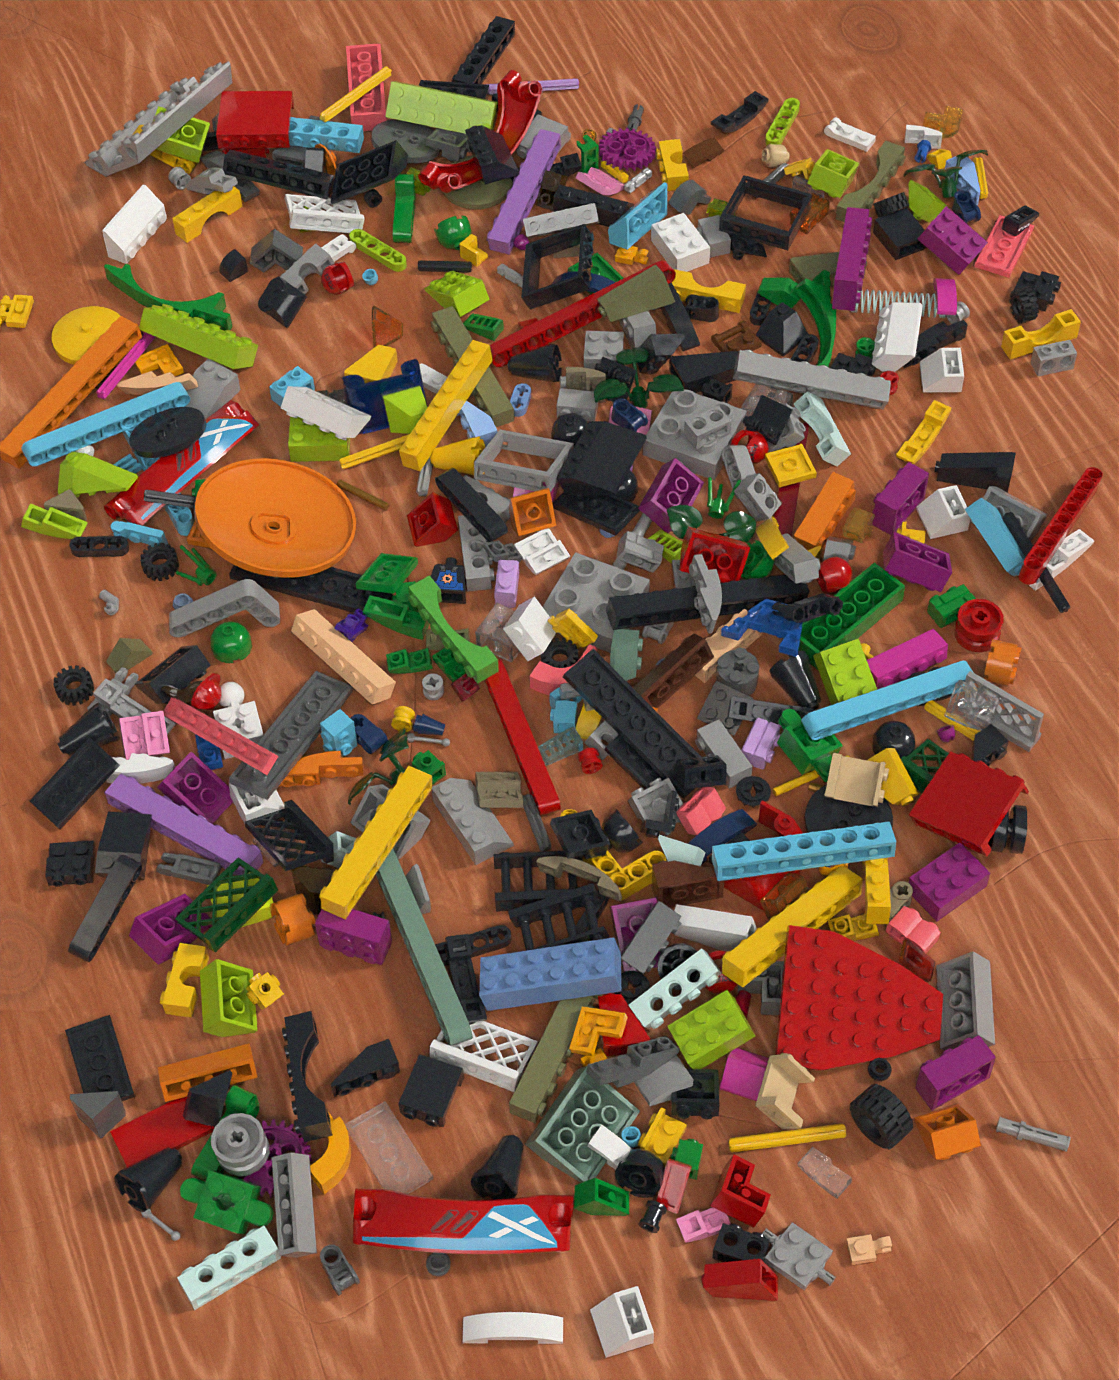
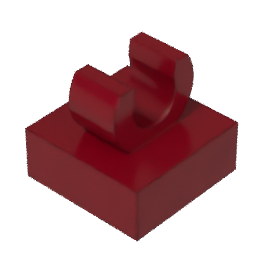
M466 673L450 684L461 701H465L480 690L473 677L470 678Z

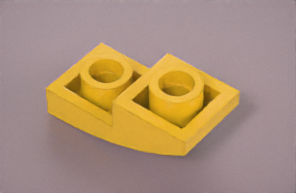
M848 914L828 920L830 931L836 932L852 941L879 936L876 924H866L865 914L853 918Z

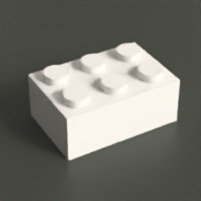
M684 213L651 225V241L673 269L687 272L709 264L710 246Z

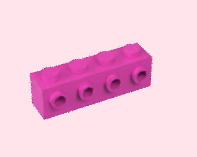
M932 629L868 659L867 662L877 690L905 680L911 674L924 671L936 663H941L947 659L948 644Z

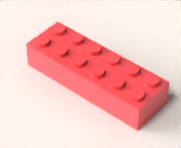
M380 44L346 46L350 92L383 68ZM384 81L350 105L351 124L363 125V131H372L376 125L387 121V117H385Z

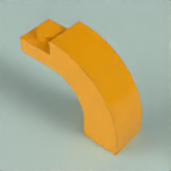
M330 1113L333 1136L327 1137L329 1144L325 1154L310 1166L311 1179L324 1195L341 1181L351 1159V1145L347 1128L340 1116L334 1120Z

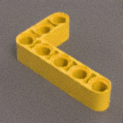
M573 809L564 810L560 816H565L578 812ZM607 850L606 855L585 859L583 855V861L604 872L616 885L623 886L619 890L622 896L621 900H624L652 884V864L666 861V856L660 851H652L626 867L621 868Z

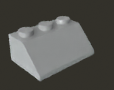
M989 486L983 497L984 500L997 508L1002 517L1007 512H1013L1030 541L1039 532L1048 515L996 486Z
M383 784L369 786L350 823L364 833L367 822L369 820L372 821L377 807L386 800L389 788ZM419 811L416 812L393 847L398 859L404 856L422 838L431 821Z

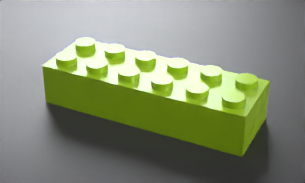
M391 81L385 117L466 134L465 130L472 126L483 125L493 130L498 102Z
M152 305V307L144 308L139 326L141 331L232 369L253 367L258 345L252 343V339L247 337L240 338L236 336L235 332L230 330L223 331L216 324H206L204 319L189 317V313L184 311L177 312L170 305Z

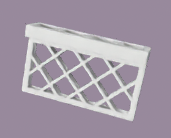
M285 194V202L290 216V228L350 233L354 229L362 230L365 218L363 214H360L356 200L345 199L333 204L332 207L330 206L332 205L330 202L331 198L326 200L314 196Z
M485 1021L469 1023L472 1031L471 1040L450 1046L442 1043L445 1037L441 1030L437 1039L432 1041L430 1045V1058L461 1067L465 1074L515 1092L538 1043L536 1040ZM481 1028L487 1034L475 1037L473 1030ZM503 1036L507 1038L508 1042L497 1045L494 1038ZM490 1039L493 1047L481 1050L479 1042ZM474 1044L477 1052L468 1053L464 1051L463 1047ZM524 1044L529 1046L528 1051L518 1053L515 1046ZM511 1047L514 1055L503 1058L500 1051ZM496 1052L499 1060L490 1061L484 1055ZM516 1060L519 1064L517 1071L508 1068L506 1063Z

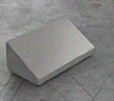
M415 864L405 877L421 914L431 912L430 899L419 865Z

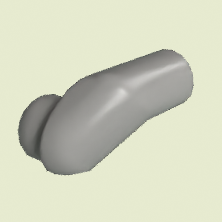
M102 590L99 598L106 602L105 612L109 615L116 614L119 610V599L107 590Z

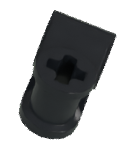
M694 294L686 297L685 309L690 320L714 322L719 318V301L716 298Z

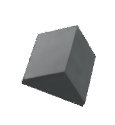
M118 1091L70 1094V1101L78 1119L100 1139L126 1116V1110Z

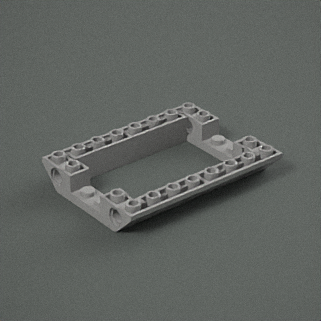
M228 61L223 64L219 62L213 67L210 66L205 69L199 83L195 77L189 79L185 77L179 82L176 81L171 84L168 92L164 91L158 95L159 99L150 102L147 105V110L138 112L135 115L136 119L134 121L130 120L125 123L122 131L118 130L111 135L113 138L100 144L101 148L92 151L88 155L89 159L84 163L105 177L139 164L232 84L230 62ZM158 106L166 109L164 113L160 112L155 116ZM139 125H144L141 128L143 130L141 133L137 132L132 135Z

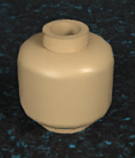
M769 144L762 151V162L769 168H777L789 161V152L784 145Z

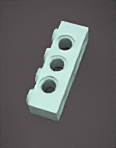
M701 948L631 1002L629 1007L645 1028L656 1029L664 1023L663 1018L680 1011L683 1008L681 1004L688 999L692 1001L701 994L700 990L706 985L710 987L715 984L722 972L708 953ZM699 971L700 979L692 983L690 981L691 973ZM680 985L682 988L681 994L673 997L672 988ZM662 999V1009L655 1011L653 1007L654 1002Z
M262 1226L261 1228L250 1230L246 1237L241 1240L230 1242L219 1253L207 1256L199 1265L185 1269L177 1279L193 1309L196 1310L281 1259V1256H279V1249L265 1226ZM250 1249L256 1250L251 1256L244 1255ZM226 1263H234L230 1269H223ZM204 1276H212L210 1281L201 1282Z

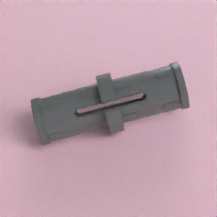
M638 104L634 105L632 114L628 118L627 128L629 131L635 129V132H637L638 126L641 125V117L644 112L642 105H640L639 110H637Z

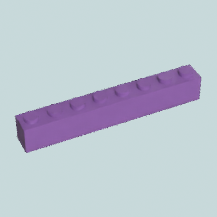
M540 129L538 134L534 136L532 147L527 150L526 159L520 165L519 175L514 177L512 189L508 190L506 201L501 204L500 214L498 217H495L493 228L487 234L490 250L510 255L514 247V239L520 234L524 226L523 219L528 217L539 194L545 170L550 171L561 148L559 133Z
M120 774L105 791L108 804L124 813L152 814V829L209 861L220 863L224 869L229 867L238 857L256 870L263 864L261 850L257 846L243 842L239 836L227 833L221 826L209 823L201 815L196 816L183 805L178 806L169 797L160 796L151 787L142 786L133 777H126ZM239 866L233 874L236 876L243 875L244 869Z

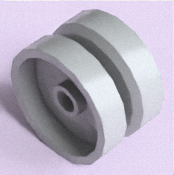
M244 1113L231 1114L223 1118L215 1126L211 1135L213 1151L221 1167L231 1175H251L258 1171L267 1161L269 1142L260 1122L251 1115Z

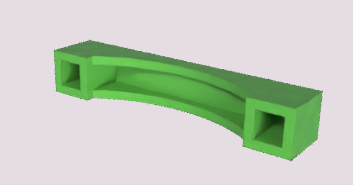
M430 575L409 586L408 600L413 607H417L421 618L429 622L433 633L441 637L444 647L453 652L456 662L464 666L465 672L470 678L473 677L478 684L499 672L498 659L487 646L480 647L467 641L447 623L438 604L442 601L441 589Z

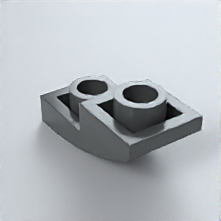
M498 540L483 543L482 545L495 562L499 560H514L520 563L523 558L513 543L503 545Z

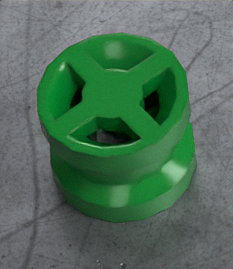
M867 337L860 338L856 343L855 356L858 353L873 359L874 340Z

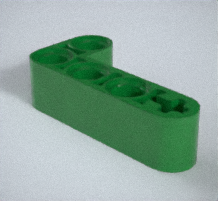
M399 174L395 178L396 199L393 220V242L412 243L416 200L414 174Z
M232 1086L226 1096L225 1105L227 1110L221 1120L231 1114L238 1113L248 1114L256 1119L260 1109L257 1095L239 1086ZM211 1136L195 1160L191 1170L193 1176L206 1181L210 1170L224 1172L211 1146Z

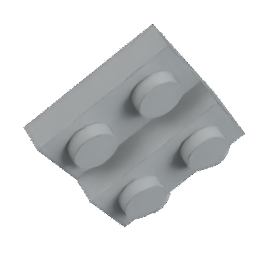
M787 403L784 404L793 409L777 444L774 445L768 442V453L781 450L785 446L787 448L795 446L805 438L803 432L806 429L798 419L801 414L796 407H791Z
M658 778L649 784L650 788L643 790L641 787L631 793L632 797L628 802L638 819L641 818L642 822L646 819L664 822L668 794L672 790L676 791L669 778L663 781L661 778ZM677 794L676 798H679V809L683 805V803L679 795ZM674 811L673 819H676L677 824L680 822V819L676 814L677 811Z

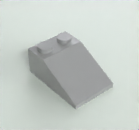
M207 359L193 374V377L197 380L198 387L186 390L190 396V402L185 407H193L200 410L206 420L241 390L238 374Z

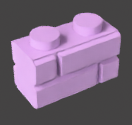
M498 561L494 593L495 606L516 607L519 582L518 561Z
M756 718L741 749L751 765L763 770L767 763L772 762L775 754L773 749L775 746L779 747L777 741L781 736L780 726L767 720Z

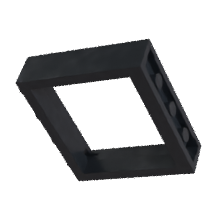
M743 175L720 216L719 231L788 251L811 209L812 194ZM745 194L800 209L789 231L734 216Z
M585 224L526 244L521 298L530 310L590 290L594 235ZM580 244L578 276L538 289L541 258Z

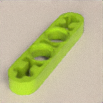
M788 98L784 101L766 134V146L769 144L781 145L799 112L800 102L798 99ZM783 116H788V117H790V118H789V119H784V118H782V117H783ZM782 127L783 130H777L776 128Z
M354 229L350 232V241L354 242L356 248L393 271L400 272L406 269V257L402 253L364 230ZM370 244L376 245V246L373 247V248H368V247H367V246L370 245ZM384 252L389 253L387 256H381L380 254Z

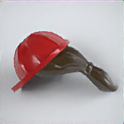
M212 673L204 681L193 682L183 690L173 686H163L161 691H164L171 698L183 701L196 710H211L221 700V687L219 686L221 678L219 674Z

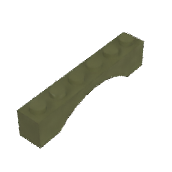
M889 141L883 143L877 153L876 166L878 172L875 178L862 189L846 194L837 205V220L845 222L847 207L869 210L872 208L874 200L880 197L882 189L888 186L890 178L894 177L898 167L904 164L906 159L904 147Z

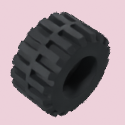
M871 1084L850 1103V1112L858 1128L870 1141L883 1149H892L913 1129V1121L904 1104L891 1091L881 1085Z

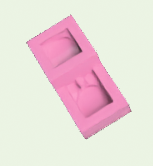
M713 1207L701 1213L697 1210L676 1219L685 1242H692L719 1234L723 1223L731 1224L727 1214Z

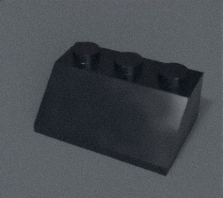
M197 645L181 646L137 681L135 685L156 704H168L171 697L164 691H161L163 686H173L183 690L191 684L192 680L204 676L207 673L206 669L211 664Z

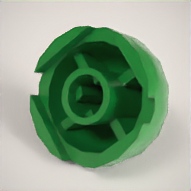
M461 215L462 219H457L456 216L447 218L438 224L437 230L434 229L437 240L443 247L460 250L459 244L472 234L471 226L466 216Z
M754 540L756 543L753 544L747 543L750 551L741 578L744 580L767 577L773 569L774 559L769 556L763 544L758 540Z
M229 621L219 624L213 630L210 637V646L217 660L230 664L234 663V660L240 659L241 661L250 654L252 641L246 627L238 622Z

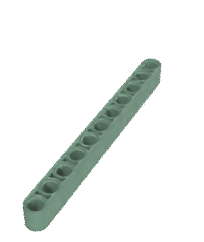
M392 849L376 873L378 882L447 1044L452 1046L471 1040L472 1031L395 851Z

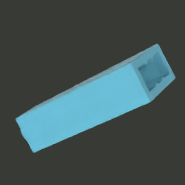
M983 498L978 499L967 507L965 511L1006 572L1014 577L1018 576L1026 558L1009 531L997 508Z

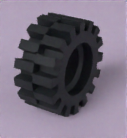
M905 192L876 202L873 205L879 218L907 207L909 203Z
M1028 286L1013 290L1010 294V309L1013 310L1012 315H1015L1014 318L1018 323L1032 321L1038 317L1037 298L1034 297L1035 293Z
M154 543V547L149 545L147 547L148 550H143L140 561L147 578L151 577L154 581L158 578L159 581H162V578L165 577L168 580L169 575L173 577L175 575L174 572L178 571L177 553L169 544L165 547L164 543H161L160 546ZM158 559L167 560L165 563L161 565L152 564L154 561Z
M555 638V642L551 640L544 653L541 654V662L556 668L570 667L579 660L577 646L575 644L572 645L571 640L566 642V638H562V641H559V638ZM557 654H563L568 657L564 661L552 659Z
M71 665L68 666L69 670L63 668L61 669L62 674L60 672L56 674L57 678L54 677L53 684L57 697L62 703L65 701V704L69 705L71 702L72 706H76V702H79L81 705L83 704V699L88 701L89 696L92 697L94 684L88 670L86 671L84 667L80 669L78 665H75V669H73ZM72 682L82 683L76 689L66 688Z

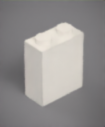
M535 597L520 604L503 628L527 661L544 653L556 634L552 629L553 626L548 622L550 616Z

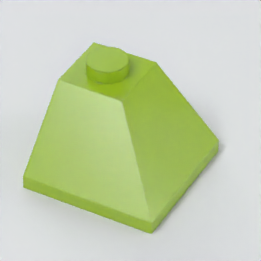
M910 180L909 208L914 212L912 215L919 221L923 219L931 222L947 205L928 188Z
M416 386L383 396L390 432L410 434L428 408L421 387Z

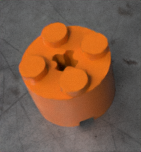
M992 639V647L988 654L984 679L989 682L1009 686V684L1014 683L1017 667L1013 666L1018 664L1022 648L1018 647V644Z
M302 893L270 904L271 917L275 916L276 923H273L275 930L285 946L315 935L312 926L315 924V918L311 911H307L306 899Z

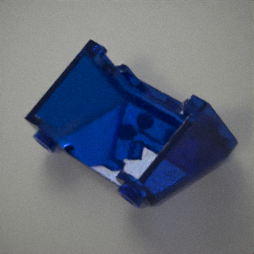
M417 359L404 362L401 365V375L365 383L363 378L356 374L342 377L346 405L371 416L359 434L389 428L383 401L384 395L420 386L427 404L421 369Z

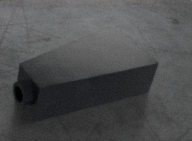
M739 351L672 356L669 358V371L672 375L678 377L685 390H690L694 393L701 392L703 384L705 382L709 383L711 379L724 384L736 381L733 379L735 360Z
M1016 452L942 453L941 460L936 461L934 472L938 473L937 481L986 490L989 486H996L1008 493Z

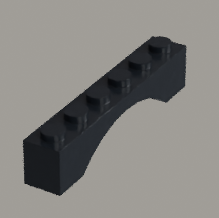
M312 1011L284 1017L285 1027L282 1028L284 1041L288 1042V1045L284 1046L287 1060L290 1059V1063L287 1064V1071L289 1077H292L293 1080L289 1082L291 1095L295 1096V1100L291 1101L294 1115H297L298 1118L294 1120L296 1133L302 1135L304 1143L333 1136L330 1115L325 1102L317 1098L306 1085L308 1062L314 1049L319 1044L317 1025Z

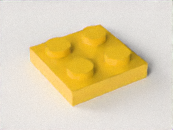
M802 444L765 453V460L778 487L816 478L817 472Z

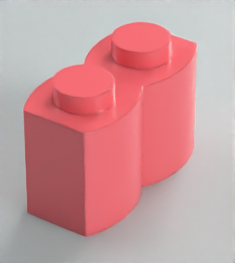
M702 787L692 796L691 800L684 803L678 809L676 814L687 833L697 836L710 826L711 822L720 819L726 807L714 787Z
M906 906L894 916L886 929V932L894 940L905 945L908 950L920 958H923L939 940L941 933L933 922L923 920L915 909Z

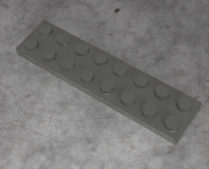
M315 671L257 743L279 756L268 775L242 761L229 777V783L268 800L321 733L320 723L340 709L351 695L353 687Z

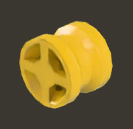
M406 706L396 707L394 710L395 718L392 719L391 726L397 731L403 728L406 729V732L410 731L413 726L411 721L415 718L414 710Z

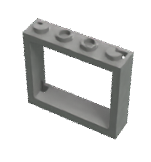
M500 429L474 461V479L531 491L549 488L551 492L558 482L556 479L574 448V443ZM502 449L555 459L547 472L494 462L493 460Z

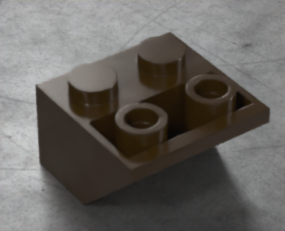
M308 866L291 869L296 893H302L310 910L314 914H320L322 909L321 899L319 898L321 890L324 886L327 887L335 870L330 868H310Z

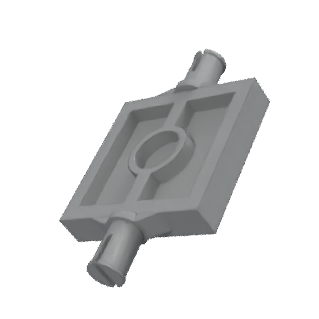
M793 1222L779 1236H776L767 1228L763 1231L762 1234L772 1244V1249L765 1256L764 1263L804 1291L818 1277L829 1284V1286L832 1285L836 1277L826 1271L824 1267L831 1257L833 1250Z

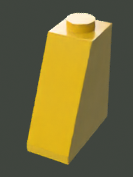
M377 345L345 370L346 386L382 394L398 362L396 349Z
M886 748L867 760L877 763L885 762V768L889 769L887 782L882 781L881 790H885V799L893 805L906 806L914 801L913 797L919 793L895 748Z

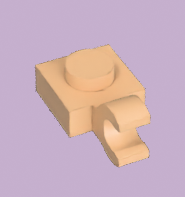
M871 1234L847 1238L851 1264L876 1261V1254L891 1252L892 1243L890 1236L881 1237L875 1241H872Z

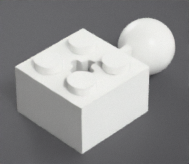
M235 682L224 683L220 686L221 700L219 703L225 708L213 711L215 720L257 744L263 736V731L255 701L242 704L244 700L243 688ZM223 750L225 759L234 757Z

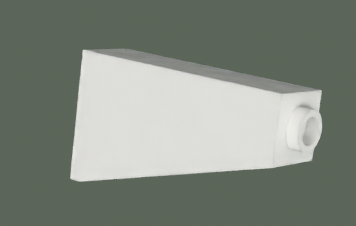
M678 904L674 910L682 916L679 920L682 924L674 934L675 936L722 951L733 950L743 939H747L754 934L757 929L752 916Z

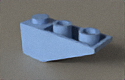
M956 156L946 160L945 169L956 167ZM966 157L960 161L962 169L959 170L958 185L956 187L959 190L969 192L975 204L978 205L980 188L975 164L969 157ZM953 173V174L950 176V177H953V181H954V178H955V173Z
M466 401L457 416L460 415L462 428L467 430L468 439L479 436L480 439H483L486 447L497 434L494 422L489 415Z

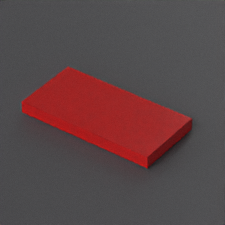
M186 1096L172 1100L110 1131L126 1167L167 1147L178 1150L212 1133L215 1127L184 1119L183 1113L187 1100Z

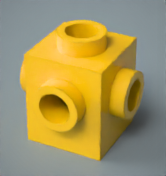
M267 972L262 976L258 973L248 980L251 985L246 988L248 991L246 995L254 1005L257 1003L261 1010H264L284 995L279 988L280 982L273 974L269 975Z

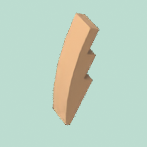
M151 371L121 381L117 384V387L125 394L144 395L175 382H180L185 390L197 388L198 384L197 380L189 373L175 377L171 372L156 376Z

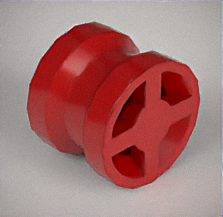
M884 371L880 377L891 381L889 395H892L898 389L899 376L894 371Z
M586 748L578 754L579 762L582 763L583 773L593 774L602 769L603 764L599 759V752L596 748Z

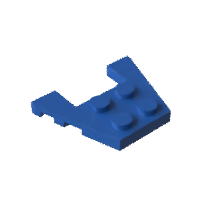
M765 599L748 610V614L743 618L738 617L733 620L731 626H724L721 629V636L739 641L748 628L757 630L760 633L784 638L779 645V652L797 657L803 623L791 622L784 617L774 615L772 611L777 610H773L772 606L776 601Z

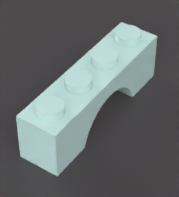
M807 391L794 403V406L799 410L800 417L817 434L820 442L816 445V448L822 459L838 466L851 453L822 398Z

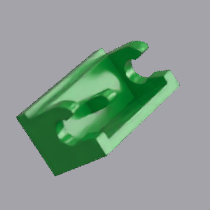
M586 134L583 136L585 144L577 141V147L581 150L582 168L578 172L588 174L590 167L599 169V146Z

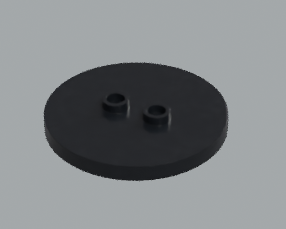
M176 407L167 409L148 417L137 425L129 437V444L136 455L144 458L169 456L194 444L204 433L207 423L203 413L196 408Z
M827 784L812 795L805 811V828L807 833L890 822L893 828L892 810L885 798L883 803L878 802V807L826 798Z

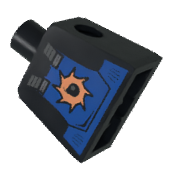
M446 558L445 564H436L430 576L441 589V603L466 604L464 566L457 565L455 558Z

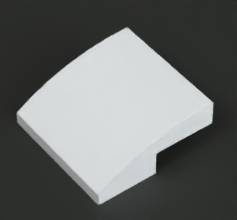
M549 528L543 529L514 544L523 557L522 561L535 575L570 558L562 542L556 540Z

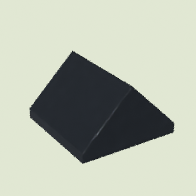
M230 1070L189 1089L183 1113L185 1120L213 1127L220 1122L232 1078Z

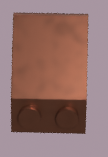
M675 860L669 862L660 861L652 865V891L654 898L669 908L676 907L677 904L687 905L723 898L724 880L717 881L714 869Z

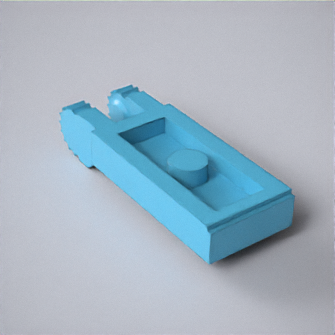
M114 521L110 526L114 536H123L134 543L142 542L151 545V547H154V543H157L158 546L164 543L165 547L168 544L162 530L122 521Z

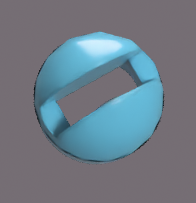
M367 269L362 274V278L367 285H375L377 283L378 275L374 269Z
M634 1126L626 1127L621 1134L622 1140L629 1147L634 1148L638 1146L641 1137L640 1130Z

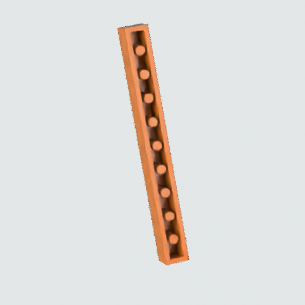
M123 316L114 321L109 329L75 362L74 366L63 375L62 379L50 389L30 413L26 414L24 419L13 428L12 432L0 442L1 459L20 469L27 461L21 450L22 445L31 439L56 430L142 338L139 326Z

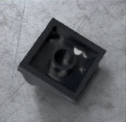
M278 276L269 282L258 301V307L261 311L267 313L288 328L308 296Z

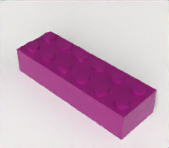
M847 207L834 281L832 309L855 311L856 303L860 304L861 292L858 291H862V279H864V267H866V255H868V243H870L871 236L870 229H868L872 225L869 209Z

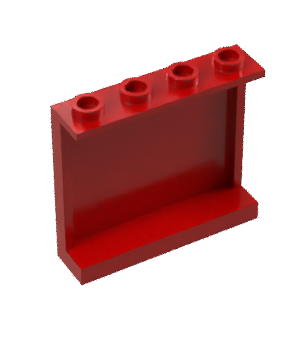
M222 91L216 132L218 148H290L289 130L291 111L294 109L293 92Z
M950 751L909 813V816L916 826L957 844L961 843L968 849L988 856L992 850L988 844L989 840L1020 792L1028 795L1029 791L1024 784L1025 781L1019 776H1009L999 768L992 769L980 760L975 762L963 753L956 754Z

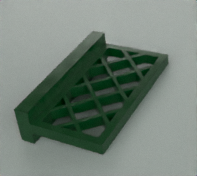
M930 739L924 741L907 757L903 756L901 758L914 786L920 793L924 792L933 778L928 772L936 773L942 765L941 761H944L949 754ZM928 747L935 752V755H925L924 750ZM912 760H922V766H918ZM926 761H936L937 767L927 766Z
M238 857L175 920L179 925L206 943L209 949L216 953L278 891L273 877L267 873L265 875ZM239 866L244 869L243 875L233 876V872ZM260 879L254 886L248 887V880ZM244 880L243 888L233 889V882ZM229 883V890L217 891L221 884ZM244 893V896L239 901L233 902V895ZM228 896V903L217 905L218 897ZM213 898V905L202 907V903L206 899ZM228 909V912L223 917L217 918L218 910ZM212 912V919L201 920V913ZM197 914V921H185L189 915ZM212 925L205 934L201 933V926Z

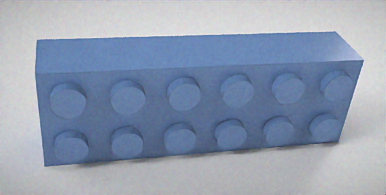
M614 937L481 957L479 996L487 1011L621 992V952Z

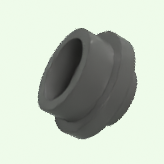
M434 1252L426 1261L428 1272L436 1277L447 1274L451 1267L450 1258L445 1253Z

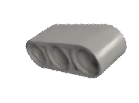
M727 445L723 448L722 459L733 489L737 480L740 479L742 482L746 476L756 473L746 446Z

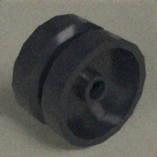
M1014 805L1011 808L1010 816L1009 811L1007 812L989 840L991 851L1003 852L1007 842L1010 853H1023L1028 826L1027 806Z

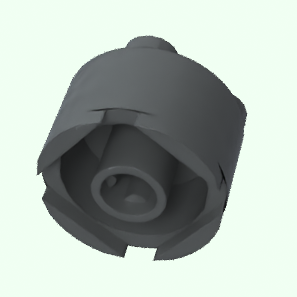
M737 648L736 650L724 653L717 662L716 681L748 696L754 693L759 678V662L756 657L747 652L745 648Z

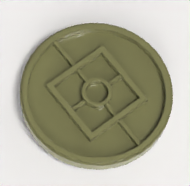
M466 156L465 159L461 158L459 161H454L451 164L468 161L473 156ZM510 177L486 185L483 179H480L461 189L444 193V195L450 202L459 207L486 209L504 201L508 190L512 189L513 183Z

